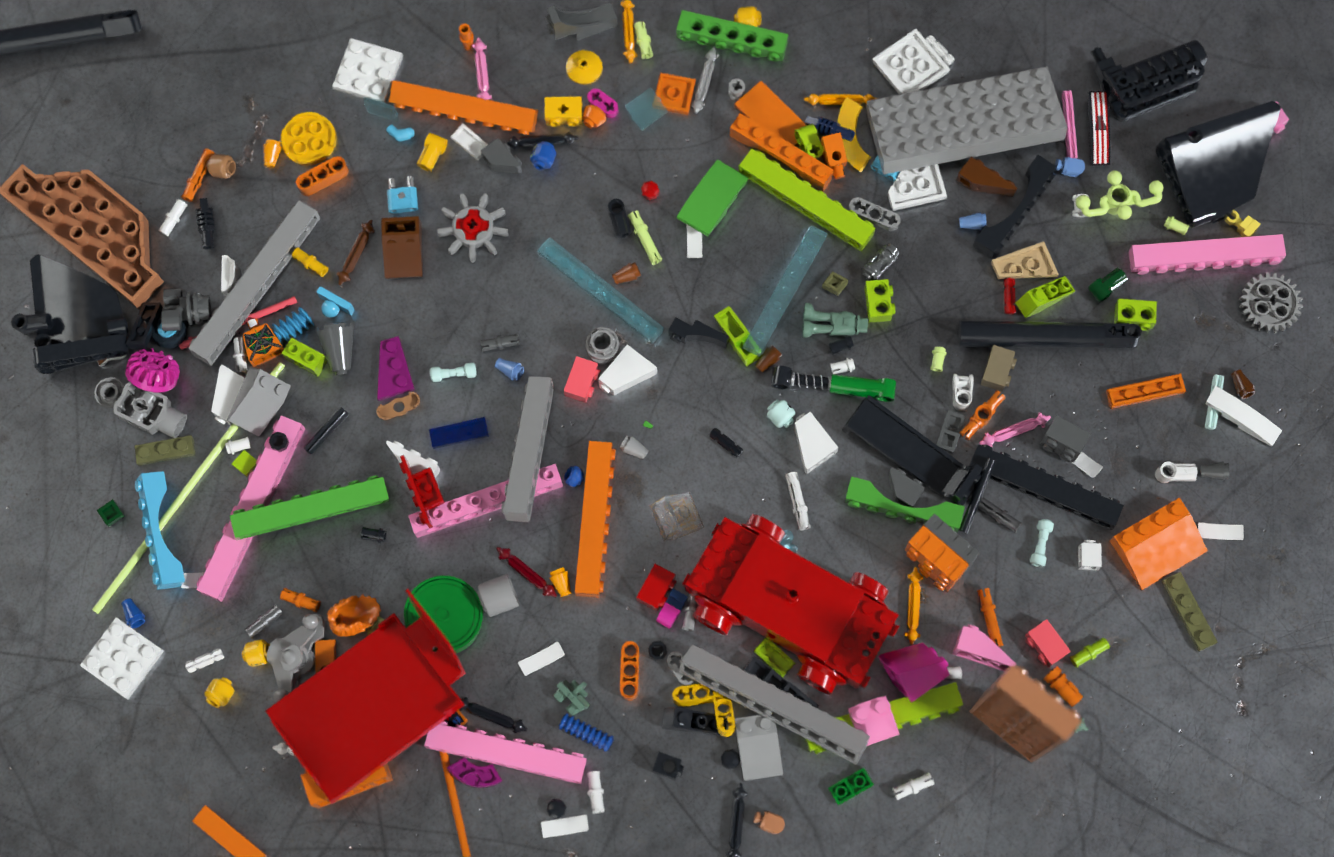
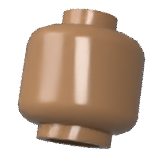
M213 154L207 162V169L210 175L215 178L228 179L235 173L236 163L229 155Z

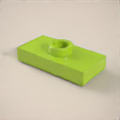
M766 637L753 650L758 657L781 677H784L796 664L774 642Z

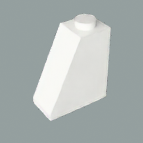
M626 345L599 377V387L607 394L610 392L616 395L656 375L657 367L629 345Z
M221 365L219 368L211 412L216 416L214 419L222 425L227 423L231 426L232 423L226 420L245 378L224 365Z
M811 412L798 416L795 419L794 425L802 464L806 474L838 451V446Z

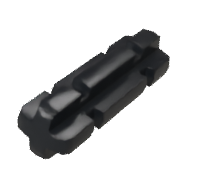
M714 428L710 432L709 436L713 440H717V443L728 452L731 451L733 456L738 458L742 454L743 449L739 445L736 446L735 442L725 434H721L719 429Z

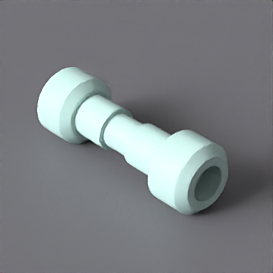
M466 363L463 367H456L454 369L431 367L430 378L432 382H441L442 378H450L451 376L475 378L477 376L476 365L474 363Z
M1041 519L1038 521V545H1036L1035 553L1030 558V563L1033 566L1043 567L1046 564L1045 545L1049 533L1053 531L1054 523L1050 520Z

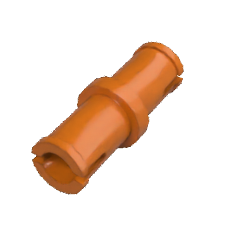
M462 24L459 27L460 41L463 43L465 50H472L474 35L468 24Z
M284 588L280 594L281 600L293 603L298 608L309 609L315 613L318 612L321 601L307 597L302 592L297 593Z

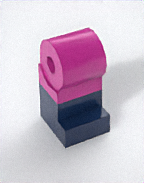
M672 588L656 622L670 629L685 607L688 596Z

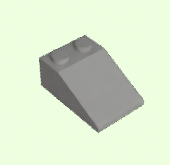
M249 369L226 421L259 437L284 403L291 385L261 369Z
M762 715L735 719L743 780L748 781L783 775L776 722Z

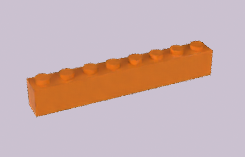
M397 80L392 81L389 102L394 103V107L405 109V106H410L412 111L422 112L423 109L429 110L431 115L440 116V113L447 114V118L458 120V117H462L468 123L475 124L476 121H481L483 126L493 127L494 124L500 125L502 130L511 131V128L518 129V133L529 135V132H535L539 111Z
M589 441L575 584L576 596L599 598V594L603 593L604 581H601V573H605L606 562L602 561L603 554H607V543H604L605 535L609 534V524H606V517L610 516L611 505H608V497L612 498L613 486H609L610 479L614 478V467H611V462L616 457V449H613L612 442Z

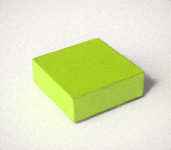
M243 450L232 462V465L247 477L257 466V460L247 451Z

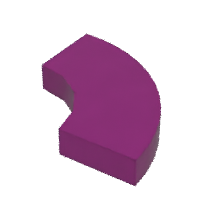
M463 757L447 767L453 777L471 787H491L502 782L493 764L476 766Z

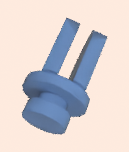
M1064 157L1062 160L1057 159L1055 162V166H1057L1055 170H1060V173L1065 176L1078 177L1085 169L1083 160Z

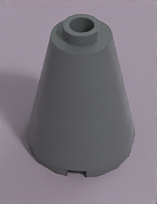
M345 323L324 325V330H320L317 327L316 333L331 372H336V375L347 374V371L351 370L354 323H350V326H345Z

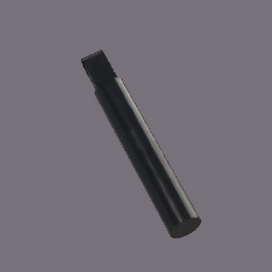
M131 9L0 30V55L133 34L141 31L142 25L137 10Z
M959 321L958 345L959 347H993V345L999 347L1134 348L1139 342L1142 330L1137 324Z

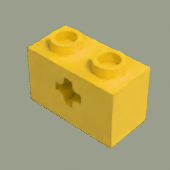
M545 97L546 125L552 127L560 125L574 127L583 124L582 97Z

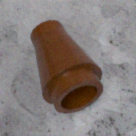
M773 345L769 348L766 347L755 366L763 373L766 369L780 361L782 354Z
M1242 370L1234 371L1231 374L1237 396H1240L1241 399H1247L1255 394V386L1244 375Z

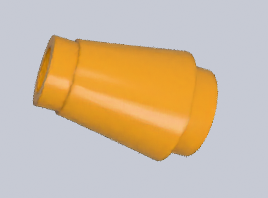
M268 139L263 144L265 167L275 168L282 148L280 146L281 142Z
M564 567L549 572L550 580L560 594V597L572 594L568 571H565Z

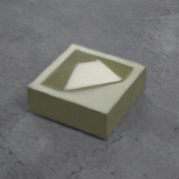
M832 271L823 282L822 288L839 296L848 284V279Z

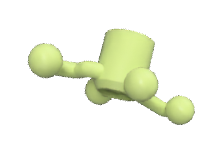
M1113 170L1107 176V180L1112 186L1107 194L1100 199L1101 208L1089 209L1090 199L1086 195H1081L1076 199V206L1087 217L1105 215L1108 212L1112 215H1118L1122 220H1126L1132 215L1130 205L1145 207L1159 203L1162 199L1164 187L1159 180L1152 181L1149 184V191L1154 197L1141 200L1137 191L1130 190L1126 185L1120 184L1122 175L1119 171ZM1112 195L1119 196L1123 202L1115 201Z

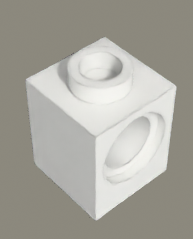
M1085 540L1084 543L1078 546V570H1099L1102 567L1101 544L1096 543L1094 540Z

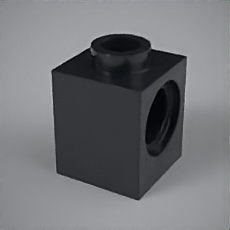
M659 752L653 773L676 781L677 776L681 777L684 765H681V759ZM666 762L674 763L675 769L672 772H666L663 769Z

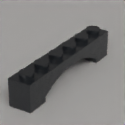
M1037 155L1026 171L1025 176L1028 177V185L1020 205L1000 223L991 227L985 226L975 239L973 247L990 258L995 253L998 255L1004 247L1002 243L1005 239L1009 241L1014 234L1013 228L1016 225L1020 226L1025 219L1024 213L1026 211L1030 212L1034 207L1035 198L1042 196L1046 190L1044 188L1046 183L1050 184L1055 178L1056 174L1054 172L1057 166Z

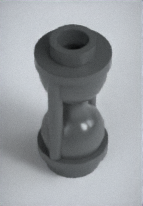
M891 243L884 245L861 268L863 271L862 276L867 281L877 280L898 258V249Z

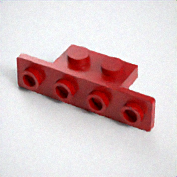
M401 455L402 462L399 465L403 474L406 473L408 476L406 483L409 490H413L415 494L412 497L416 508L420 507V520L423 525L427 524L429 529L433 528L427 511L445 503L431 467L413 474L408 460L404 455Z

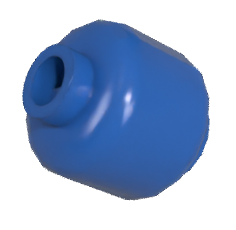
M545 141L534 146L530 155V161L536 169L544 170L552 167L557 155L554 146Z

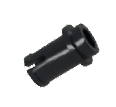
M846 335L843 339L829 343L833 355L846 349L851 350V347L854 346L851 336L847 337Z
M362 528L361 539L373 540L378 543L385 542L387 531L383 530V528L379 530Z

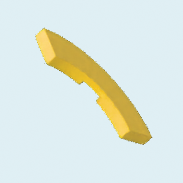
M846 97L839 112L838 123L842 127L854 130L855 132L852 141L842 140L848 162L859 172H862L871 159V156L861 147L856 135L857 120L863 107Z

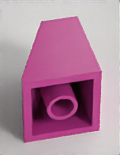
M924 643L886 652L878 656L891 683L911 702L950 675L947 669L949 666L947 661L942 656L938 657L936 651L932 647L928 648Z

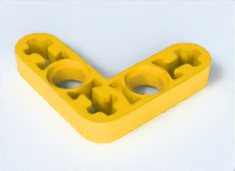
M701 683L680 686L674 689L672 697L675 705L685 707L713 703L719 734L724 737L734 734L735 719L731 699L712 690L713 696H710V688ZM698 690H704L707 693L702 698L697 697L695 694ZM679 694H683L684 699L680 700ZM720 705H727L729 710L722 713L718 710V707ZM726 718L729 726L728 730H725L723 719Z

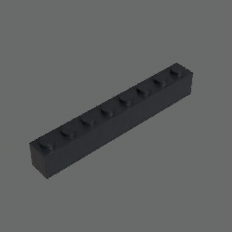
M978 444L969 467L978 464L983 468L987 458L996 461V464L990 476L991 480L1110 530H1113L1124 506L1120 504L1119 500L1103 497L1096 490H1086L1079 483L1067 482L1060 475L1053 476L1048 474L1043 468L1031 467L1024 460L1019 459L1017 461L1012 459L1007 453H998L993 451V448L983 444L981 446Z

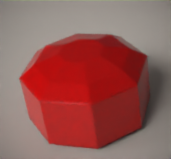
M653 181L644 182L641 187L642 196L647 200L656 199L659 194L658 184Z

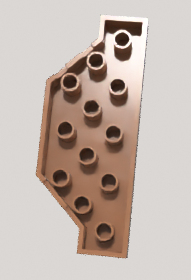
M22 164L0 187V195L109 286L113 287L137 309L164 282L150 268L148 220L142 212L89 169L81 170V172L71 173L67 171L44 175L35 174Z

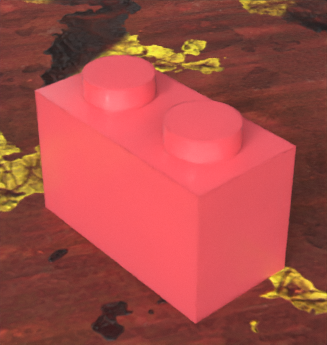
M576 356L564 388V395L585 403L588 398H592L594 380L598 381L601 372L598 363Z
M1047 619L1025 635L1029 647L1037 651L1040 662L1048 667L1071 652Z

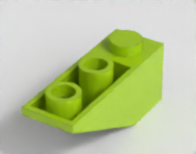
M1063 276L1027 291L1016 302V305L1024 317L1028 318L1075 292V289L1066 276Z

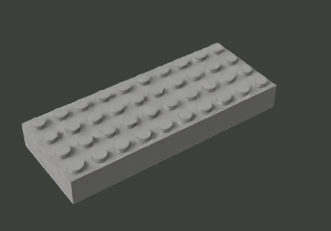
M1048 67L867 101L866 108L867 119L883 174L1065 140L1067 124Z

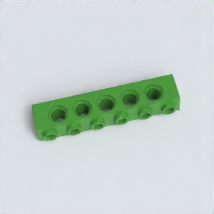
M684 10L681 11L677 26V38L683 41H695L700 45L708 44L718 49H730L736 53H747L753 57H765L771 61H783L788 42V34ZM693 28H700L699 31H694V30H692V29H693ZM711 32H717L718 34H717V35H712V34H710V33H711ZM729 36H735L736 38H735V39H729L728 37H729ZM746 40H753L754 42L747 43ZM764 44H770L771 46H770V47H765V46H763V45H764Z

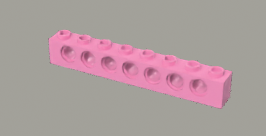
M556 464L539 469L535 496L563 487ZM509 480L450 500L428 510L433 528L429 529L427 524H422L419 517L421 511L408 515L414 534L419 538L501 509L502 502L506 499L505 485L509 483Z

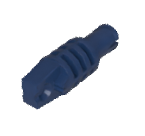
M807 116L805 120L806 125L814 124L818 134L827 136L841 132L842 139L852 141L854 138V130L842 127L838 122L820 116L818 118Z

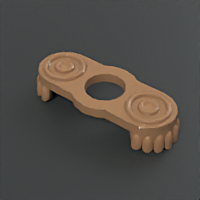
M409 392V395L395 398L388 404H380L376 409L377 416L382 420L403 416L408 411L419 406L420 397L416 392ZM397 402H402L405 407L403 411L396 412L394 405Z

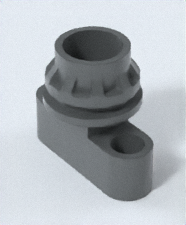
M182 288L163 290L165 304L161 317L163 331L181 330L182 321H188L189 325H193L194 321L196 324H201L204 320L211 319L209 295H202L197 292L192 296L191 292H187V296L183 297Z

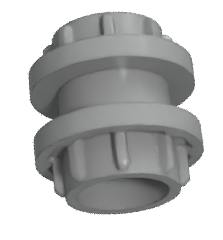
M599 327L592 330L586 338V351L593 362L601 365L609 364L618 356L620 350L619 340L613 330ZM602 342L609 344V347L606 349L596 348Z

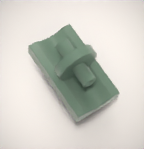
M564 680L557 684L558 689L553 696L560 703L567 697L571 700L572 703L566 709L572 716L586 710L590 706L589 702L585 699L588 695L584 690L587 686L585 682L579 685L575 680L571 684Z

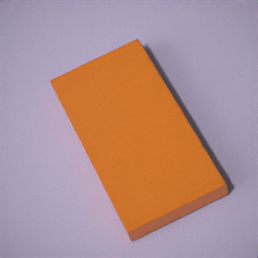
M762 81L734 104L743 115L794 146L798 145L794 130L807 126Z

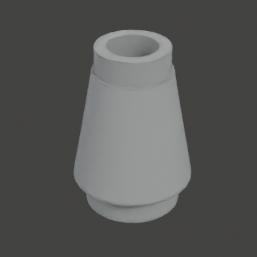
M626 435L619 447L623 450L622 452L644 459L649 451L637 439Z

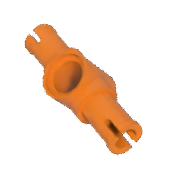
M996 390L987 402L976 408L974 414L969 419L970 422L959 432L962 437L967 433L965 439L969 441L978 429L988 424L996 412L995 409L1006 399L1003 394L997 398L1001 393L1000 391ZM984 412L987 415V418H980L978 416V413Z

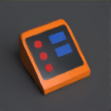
M457 710L445 719L444 722L448 723L447 726L455 728V725L464 726L468 720Z

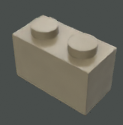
M993 345L980 385L1001 392L1005 386L1008 387L1012 377L1009 375L1010 369L1014 370L1017 361L1014 358L1015 351Z

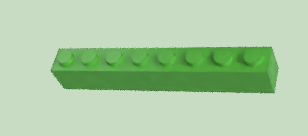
M378 475L368 477V481L360 482L355 480L349 482L348 486L341 487V485L329 487L328 491L315 490L310 492V495L304 497L302 494L295 495L289 501L284 502L283 499L273 501L272 505L264 507V504L253 506V510L245 511V509L233 511V515L229 516L235 539L237 541L389 502L384 478H379Z

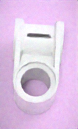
M953 374V407L957 411H966L971 404L973 374L969 376ZM958 398L966 399L967 403H960Z

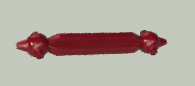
M496 548L499 553L498 558L506 560L512 568L535 587L542 589L543 596L557 597L554 585H547L540 575L518 557L511 555L510 548Z

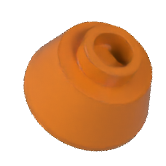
M587 105L582 116L583 124L590 129L597 128L606 122V115L599 107Z

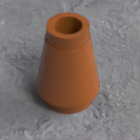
M636 262L632 264L628 263L612 274L617 285L637 280L641 273Z

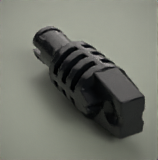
M200 198V209H196L198 232L202 236L203 249L211 250L214 248L213 233L215 231L213 208H208L207 198Z

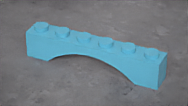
M164 471L141 473L135 481V489L139 492L138 506L143 513L142 526L146 529L147 534L145 536V543L150 550L149 564L153 566L154 571L152 580L156 584L157 590L177 588L185 582L182 563L169 551L159 529V507L167 491Z

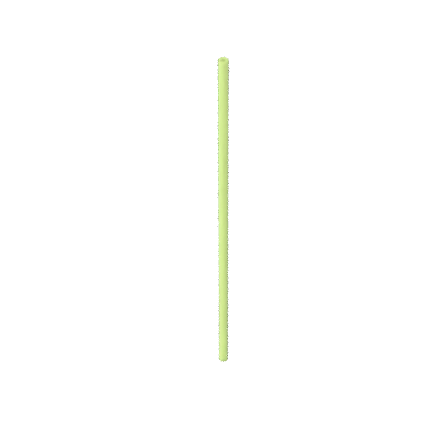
M278 362L270 374L277 378L285 365ZM232 424L161 517L159 520L160 532L225 447V443L237 431L238 426ZM145 540L92 610L94 612L100 613L149 548L146 546Z

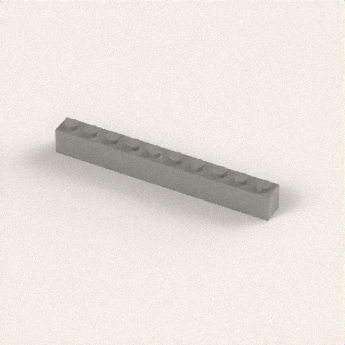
M298 201L296 205L290 208L287 217L281 220L278 229L269 236L266 245L258 251L255 260L246 267L243 276L236 280L234 288L225 295L219 308L213 311L211 319L202 326L199 335L190 342L188 349L193 356L210 366L213 365L290 261L293 251L301 246L320 220V216L315 209L301 201Z
M692 644L681 660L679 669L681 674L856 765L867 747L870 736L864 731L855 729L846 722L830 716L827 712L813 707L808 702H803L792 694L776 688L773 684L766 683L757 676L741 670L738 666L731 665L722 658L706 652L701 647Z

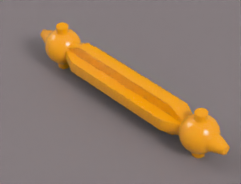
M624 0L620 2L624 9L622 14L626 52L624 51L623 55H625L629 63H632L633 59L638 56L633 50L635 47L631 8H634V4H632L631 0Z
M811 94L805 97L804 101L809 102L811 105L817 103L822 105H842L846 97L859 105L862 103L867 105V101L878 98L870 94L865 96L860 94H822L819 96Z
M914 567L913 571L907 574V578H910L912 582L909 585L907 626L909 630L904 633V636H907L910 645H913L915 640L921 636L916 629L919 626L921 588L919 581L920 579L923 580V576L918 572L917 567Z

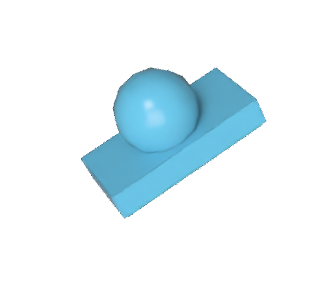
M319 287L316 293L319 298L325 301L322 304L321 311L326 317H336L340 310L351 316L355 311L351 303L325 288Z

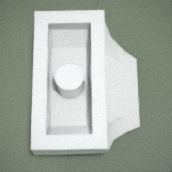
M228 255L222 256L221 292L225 296L234 288L236 280L241 278V270Z

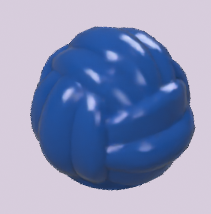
M570 466L564 475V480L569 486L577 487L584 481V473L580 467Z

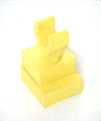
M1235 210L1231 213L1235 219L1232 220L1227 217L1225 220L1227 224L1238 227L1236 232L1241 237H1251L1260 226V223L1249 215L1242 221Z

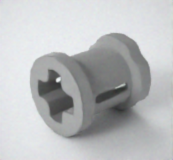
M736 78L729 83V96L731 100L738 101L745 95V83L743 80Z

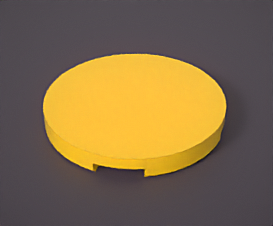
M304 112L292 117L284 129H282L280 138L281 146L287 157L297 164L306 166L316 165L326 160L335 149L337 140L332 123L315 112Z

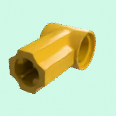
M430 132L425 139L424 149L417 161V166L425 171H432L439 155H442L446 150L448 140Z

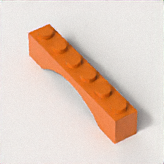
M740 113L731 125L730 136L746 146L759 149L775 157L817 190L824 192L832 180L834 173L832 168Z

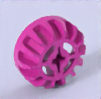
M153 348L148 352L142 349L133 353L128 359L125 370L127 379L134 386L145 391L157 393L173 389L177 384L180 373L179 365L170 354L165 356L162 350L158 353L154 352Z

